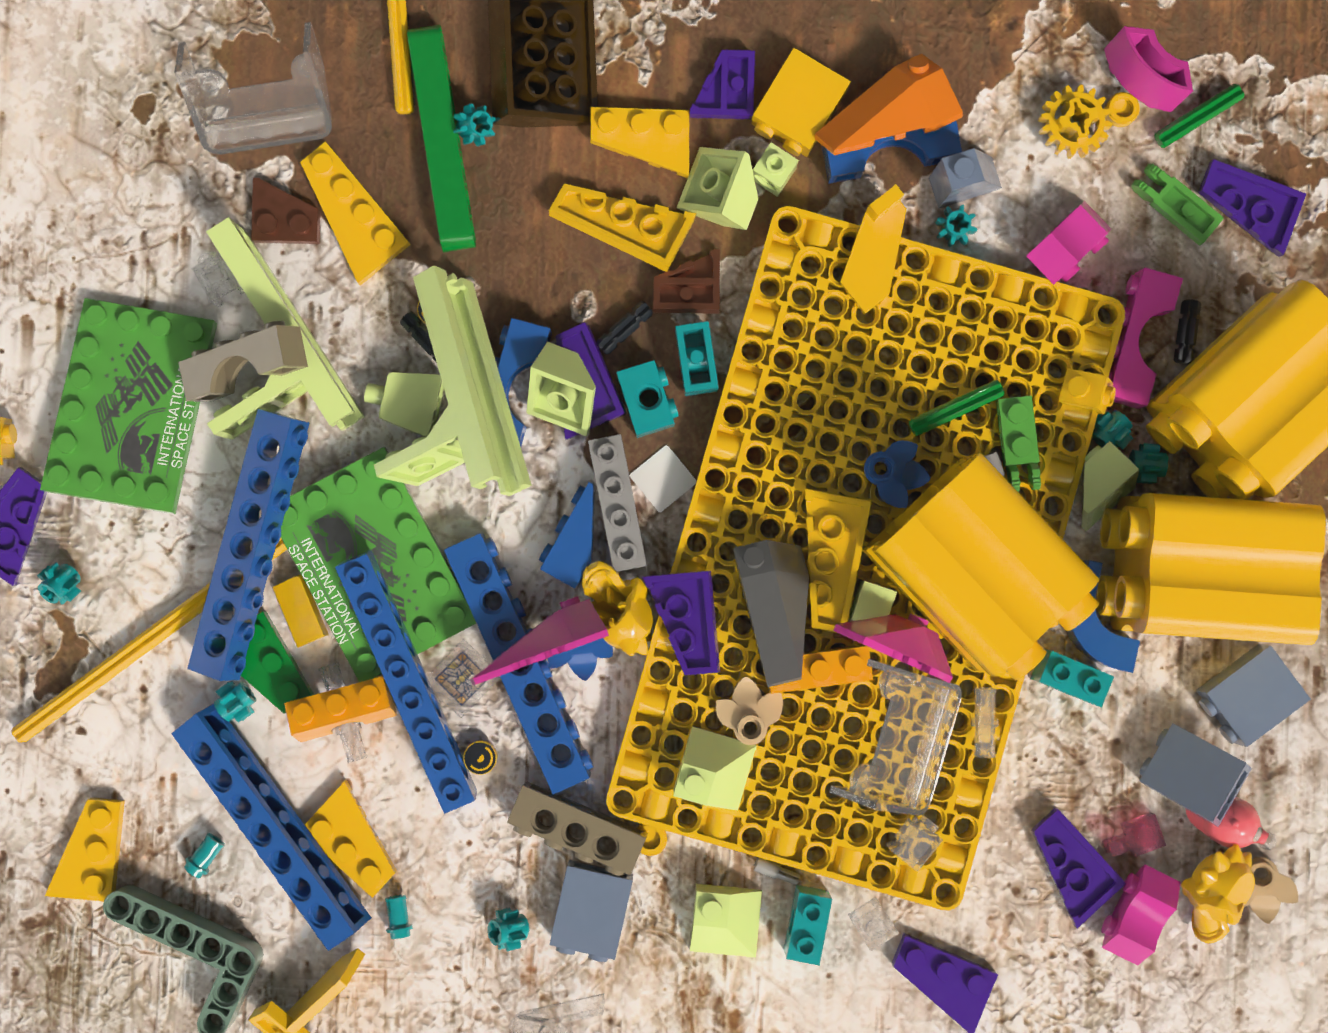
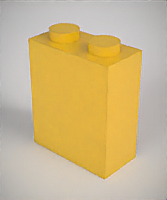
M793 48L754 112L751 124L755 126L754 130L766 139L773 137L782 142L783 148L795 156L802 154L807 157L817 142L815 140V133L829 122L846 94L851 81Z

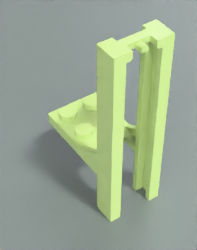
M229 217L207 230L206 233L263 322L266 324L273 321H284L285 326L300 327L308 367L284 376L270 375L263 388L259 386L254 387L242 395L243 401L235 406L226 405L213 414L215 418L207 423L213 434L233 440L253 427L258 409L277 412L306 392H309L326 421L332 427L337 425L340 430L344 431L365 417L247 231Z
M432 266L414 276L413 280L448 406L428 436L412 441L411 446L403 450L392 451L385 456L386 459L374 464L376 476L419 486L465 463L471 487L483 489L487 487L486 482L497 480L500 494L511 496L532 486L473 282L462 277L457 279L454 273L447 276L446 270Z

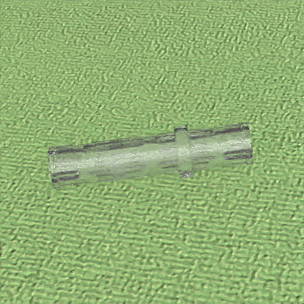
M339 662L318 668L326 691L345 686ZM360 722L342 724L335 729L336 736L340 735L347 764L368 757L359 728H362Z

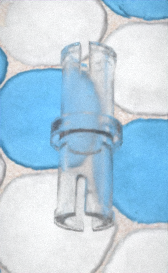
M976 687L974 688L975 717L971 718V726L975 727L973 755L980 758L996 757L995 727L999 726V719L995 718L996 688Z

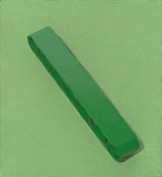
M439 24L408 29V43L442 251L449 252L476 247V238L460 137L458 133L453 132L456 129L457 120L454 118L456 112L442 28Z

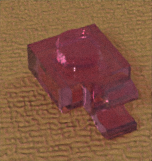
M1151 812L1120 823L1123 830L1122 834L1102 840L1106 853H1111L1112 856H1117L1130 850L1131 855L1137 857L1166 846L1156 815Z

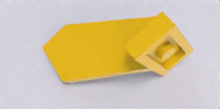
M896 184L868 206L861 219V225L840 281V285L864 315L888 297L890 293L906 214V208L901 203L904 193Z
M357 948L342 956L287 1013L273 1001H270L254 1009L248 1021L263 1033H310L303 1026L347 987L365 953Z

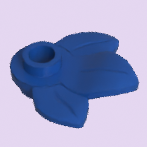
M910 441L894 442L885 452L871 454L864 463V474L871 483L877 485L880 498L885 503L897 508L907 507V490L919 488L930 481V476L925 468L913 460L918 445ZM878 462L886 466V472L883 475H878L875 472L874 467Z
M601 638L569 651L553 655L548 658V664L551 669L568 663L572 671L579 678L586 681L595 671L597 658H610L613 656V646Z

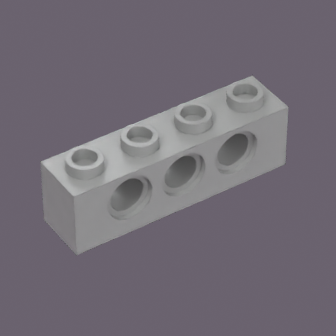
M621 434L589 440L588 444L612 566L617 572L647 566Z

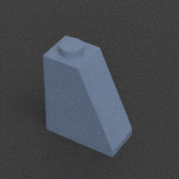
M975 148L942 158L929 176L938 209L1002 188L992 157Z

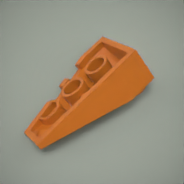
M921 53L892 68L816 132L815 140L833 155L871 147L874 145L875 140L893 136L894 140L906 138V132L922 128L925 133L936 131L962 118L963 111L943 69Z

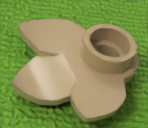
M743 677L735 686L732 700L719 699L716 701V713L719 721L724 726L734 729L737 739L746 745L760 743L767 734L768 726L779 720L783 708L781 693H768L762 696L760 689L748 677ZM749 721L757 725L756 731L752 734L744 731V725Z
M1254 857L1252 858L1251 869L1255 885L1251 897L1244 907L1250 905L1253 912L1263 922L1269 924L1277 916L1281 902L1292 904L1298 902V890L1294 881L1290 877L1279 873L1276 865L1270 859ZM1257 868H1264L1267 870V875L1264 878H1257L1254 872Z

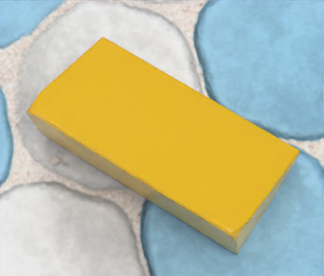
M301 574L272 587L297 648L329 635L316 602Z

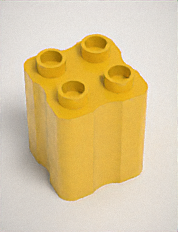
M1298 280L1289 284L1279 294L1271 292L1258 299L1152 398L1148 406H1146L1149 414L1153 417L1146 425L1149 435L1157 444H1160L1164 450L1171 454H1175L1183 447L1199 466L1192 473L1191 477L1198 488L1208 497H1230L1232 499L1248 500L1253 494L1262 498L1274 497L1328 447V298L1315 285L1306 280Z
M981 452L975 453L970 458H961L954 463L863 549V552L974 670L979 672L984 670L988 675L994 677L1008 673L1014 680H1018L1028 674L1042 661L1047 653L1037 640L1049 628L1060 624L1066 631H1070L1086 620L1099 605V602L1089 593L1099 582L1098 576Z
M1159 493L1142 494L1141 497H1121L1117 509H1105L1101 519V545L1105 549H1115L1113 576L1102 575L1099 578L1096 591V600L1099 602L1097 612L1099 615L1110 616L1111 627L1115 630L1133 631L1142 634L1313 645L1318 638L1320 630L1322 600L1320 570L1325 549V511L1321 505Z

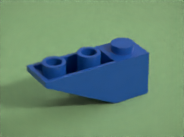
M588 482L586 488L581 485L579 486L571 503L576 505L571 515L567 516L564 514L555 529V532L559 533L554 545L548 543L539 557V561L543 562L540 570L574 589L578 587L582 580L585 568L593 560L595 485Z

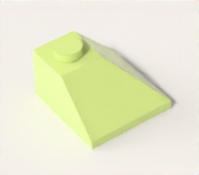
M699 147L677 208L684 212L696 213V216L724 227L747 230L758 201L750 155L745 151Z
M550 342L546 343L531 366L526 413L587 436L590 430L596 386L578 353Z
M1110 441L1103 448L1099 445L1096 446L1084 459L1086 463L1083 474L1081 527L1085 531L1089 530L1102 518L1105 509L1114 508L1120 498L1127 496L1136 486L1139 469Z
M692 726L674 785L673 796L705 806L738 810L757 745H746L738 739Z
M696 883L690 951L756 957L762 890Z

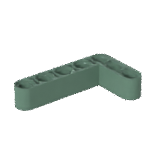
M124 885L109 894L103 903L104 913L109 919L220 970L198 1017L197 1029L199 1033H225L234 1023L263 960L264 954L261 945L255 940L137 886ZM119 896H124L128 900V910L120 907L118 902ZM149 910H154L158 913L159 924L153 923L149 919ZM180 923L189 928L190 937L187 938L180 934L178 930ZM209 938L218 940L221 947L220 951H214L210 948L208 944ZM241 951L247 953L251 958V965L241 963L238 953ZM226 982L232 983L237 989V995L228 994L224 984ZM210 1014H218L223 1021V1025H215L211 1021Z

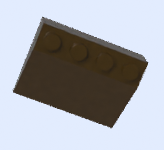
M488 0L492 117L496 119L493 125L522 128L590 125L591 107H598L594 1Z

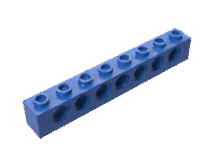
M257 410L188 663V670L218 681L240 680L241 673L246 666L245 658L249 643L255 633L254 625L258 610L263 604V592L267 577L272 571V559L275 548L281 538V526L284 515L290 505V493L293 482L299 472V460L302 449L308 439L309 422L275 412Z
M480 533L444 549V552L492 659L495 660L530 632L532 628L526 629L521 618L526 616L523 605L518 597L512 598L508 589L513 584L506 568L500 569L495 557L499 555V552L492 537L486 539L485 535ZM478 561L485 562L489 567V574L483 580L476 579L472 573V568ZM491 591H496L502 596L503 603L498 610H492L486 605V596ZM503 622H511L515 626L516 635L512 640H505L500 636L499 627ZM544 659L530 664L526 670L517 669L500 677L550 790L554 795L589 779L591 776L589 769L594 766L587 750L581 751L576 739L580 737L579 731L573 719L568 721L562 710V708L567 706L559 688L553 690L549 681L553 673L547 660ZM530 683L539 684L544 692L542 699L535 701L528 698L526 694L527 685ZM549 713L556 718L557 727L554 730L547 731L540 726L539 718L542 714ZM558 744L566 745L571 751V757L565 761L557 760L553 755V747Z
M372 550L339 563L335 567L443 813L446 814L474 802L477 795L476 786L469 770L464 764L458 745Z
M214 704L194 714L171 733L328 951L356 933L372 918L230 721L228 722L221 717Z

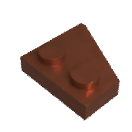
M253 177L251 240L254 243L320 244L321 212L317 208L262 179Z
M714 249L709 252V255L694 262L690 260L679 265L674 271H667L654 277L653 313L719 314L720 249Z

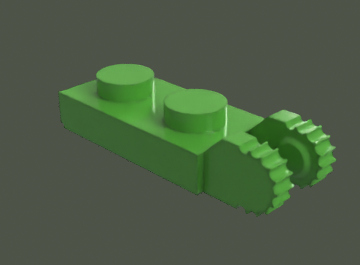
M1151 163L1148 164L1144 169V173L1155 184L1163 188L1157 193L1145 182L1137 179L1131 184V189L1143 200L1150 202L1149 205L1196 244L1202 245L1223 221V216L1174 176L1171 178L1159 167Z
M1032 395L996 400L1002 459L1003 467H1006L1008 482L1019 492L1020 478L1017 465L1027 464L1031 490H1039L1041 478L1038 463L1040 460Z

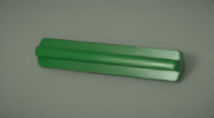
M1238 84L1229 86L1157 131L1154 135L1156 142L1161 148L1169 146L1241 101L1245 97L1243 90Z
M994 380L912 418L909 421L910 428L915 436H919L1003 397L1005 394L1004 389L998 380Z

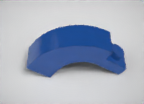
M1082 560L1099 578L1103 563ZM1098 583L1089 592L1094 598L1096 595ZM1096 611L1080 625L1070 631H1066L1075 647L1087 658L1102 666L1133 673L1140 640L1119 636L1110 632L1099 621Z

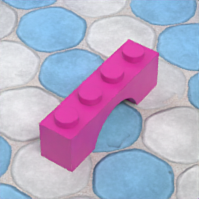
M1145 267L1136 272L1135 275L1130 276L1125 293L1129 295L1126 307H1124L1125 319L1109 373V379L1113 382L1112 387L1116 388L1115 403L1136 409L1148 406L1157 374L1145 364L1141 357L1139 336L1143 326L1150 318L1166 315L1175 310L1183 278Z

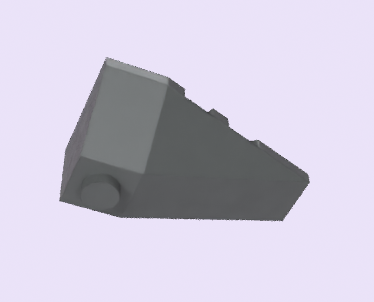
M764 540L735 547L736 567L767 686L772 687L801 680L809 574L801 546Z

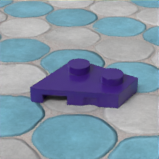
M721 51L714 64V68L702 86L700 94L690 108V118L752 119L755 51Z

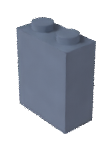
M1257 644L1196 690L1202 698L1199 704L1210 717L1215 716L1222 725L1219 731L1223 737L1231 744L1235 743L1244 747L1251 745L1311 700L1273 647L1265 644Z
M1172 723L1169 730L1164 729L1158 737L1156 743L1158 749L1153 758L1148 757L1140 769L1142 777L1139 781L1219 827L1252 768L1246 762Z
M569 860L549 945L555 946L556 951L563 954L574 955L576 951L589 954L588 958L598 962H607L608 959L615 960L632 887L633 874L630 876L624 873V876L621 877L606 871L604 867Z

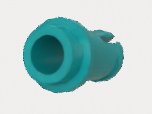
M207 833L192 857L187 856L185 859L186 865L184 869L196 878H201L203 874L207 875L210 871L208 867L220 850L224 848L225 843L217 836Z
M395 895L385 898L389 928L386 931L390 933L391 939L411 936L410 930L413 929V925L409 924L406 895Z

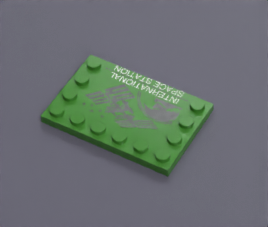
M85 298L40 490L48 493L176 514L200 402L186 401L178 362L191 358V353L194 351L212 349L217 323L210 319Z
M386 447L378 449L291 495L290 505L285 512L281 526V538L359 682L372 679L382 674L335 568L345 560L372 550L417 654L476 624L461 587L406 484L376 476L374 464L386 459L385 456L389 453Z

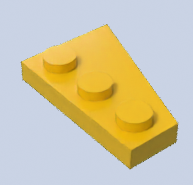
M591 107V144L627 157L638 158L649 162V165L657 168L662 167L676 172L679 176L688 178L689 110Z
M345 780L308 820L305 826L327 857L373 898L397 870L379 837L375 835L367 821V816L362 806H359L351 792L352 788L348 781Z
M87 799L45 896L104 902L109 894L116 891L125 800Z

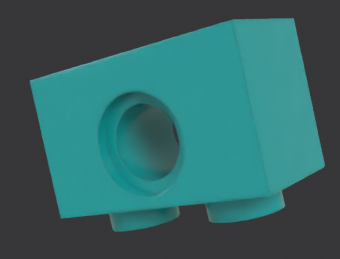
M709 321L675 326L685 396L717 392L719 387Z
M655 360L616 372L637 438L675 426L673 418L679 417L674 399L666 398L663 387L668 386L669 383L663 366L657 368ZM646 390L656 392L659 397L658 402L652 407L643 406L639 401L642 392Z
M1045 649L1047 653L1034 668L1030 679L1102 708L1114 676Z
M796 885L783 949L786 959L820 966L832 904V897L829 891Z

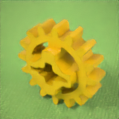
M1079 84L1074 92L1067 85L1062 90V95L1055 91L1050 96L1051 101H1046L1042 106V109L1047 113H1042L1038 117L1039 122L1045 123V126L1040 129L1039 135L1048 134L1049 138L1045 142V146L1047 147L1054 143L1057 146L1054 154L1058 155L1062 150H1066L1067 159H1071L1076 151H1078L1079 156L1084 158L1089 150L1095 152L1100 148L1099 142L1103 143L1108 139L1109 135L1105 130H1109L1113 122L1105 120V118L1112 110L1102 108L1101 105L1105 102V97L1098 100L1094 98L1096 89H1091L1087 94L1084 93L1082 84ZM1062 105V116L1055 119V113L1058 107ZM1072 117L1073 121H1079L1080 125L1078 126L1077 122L1071 123L1070 118ZM1095 124L1094 133L1092 137L1088 139V135L1090 134L1089 127Z

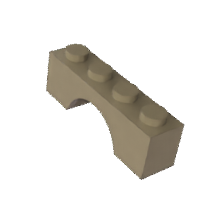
M273 321L264 324V329L261 331L254 330L240 333V339L217 342L214 349H202L192 352L191 358L178 362L186 401L212 402L234 394L237 376L241 368L248 361L254 366L259 375L284 376L308 367L300 327L285 326L284 321Z

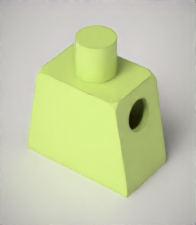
M389 372L385 386L373 383L367 384L364 402L381 405L380 419L426 437L437 423L444 387L439 374Z

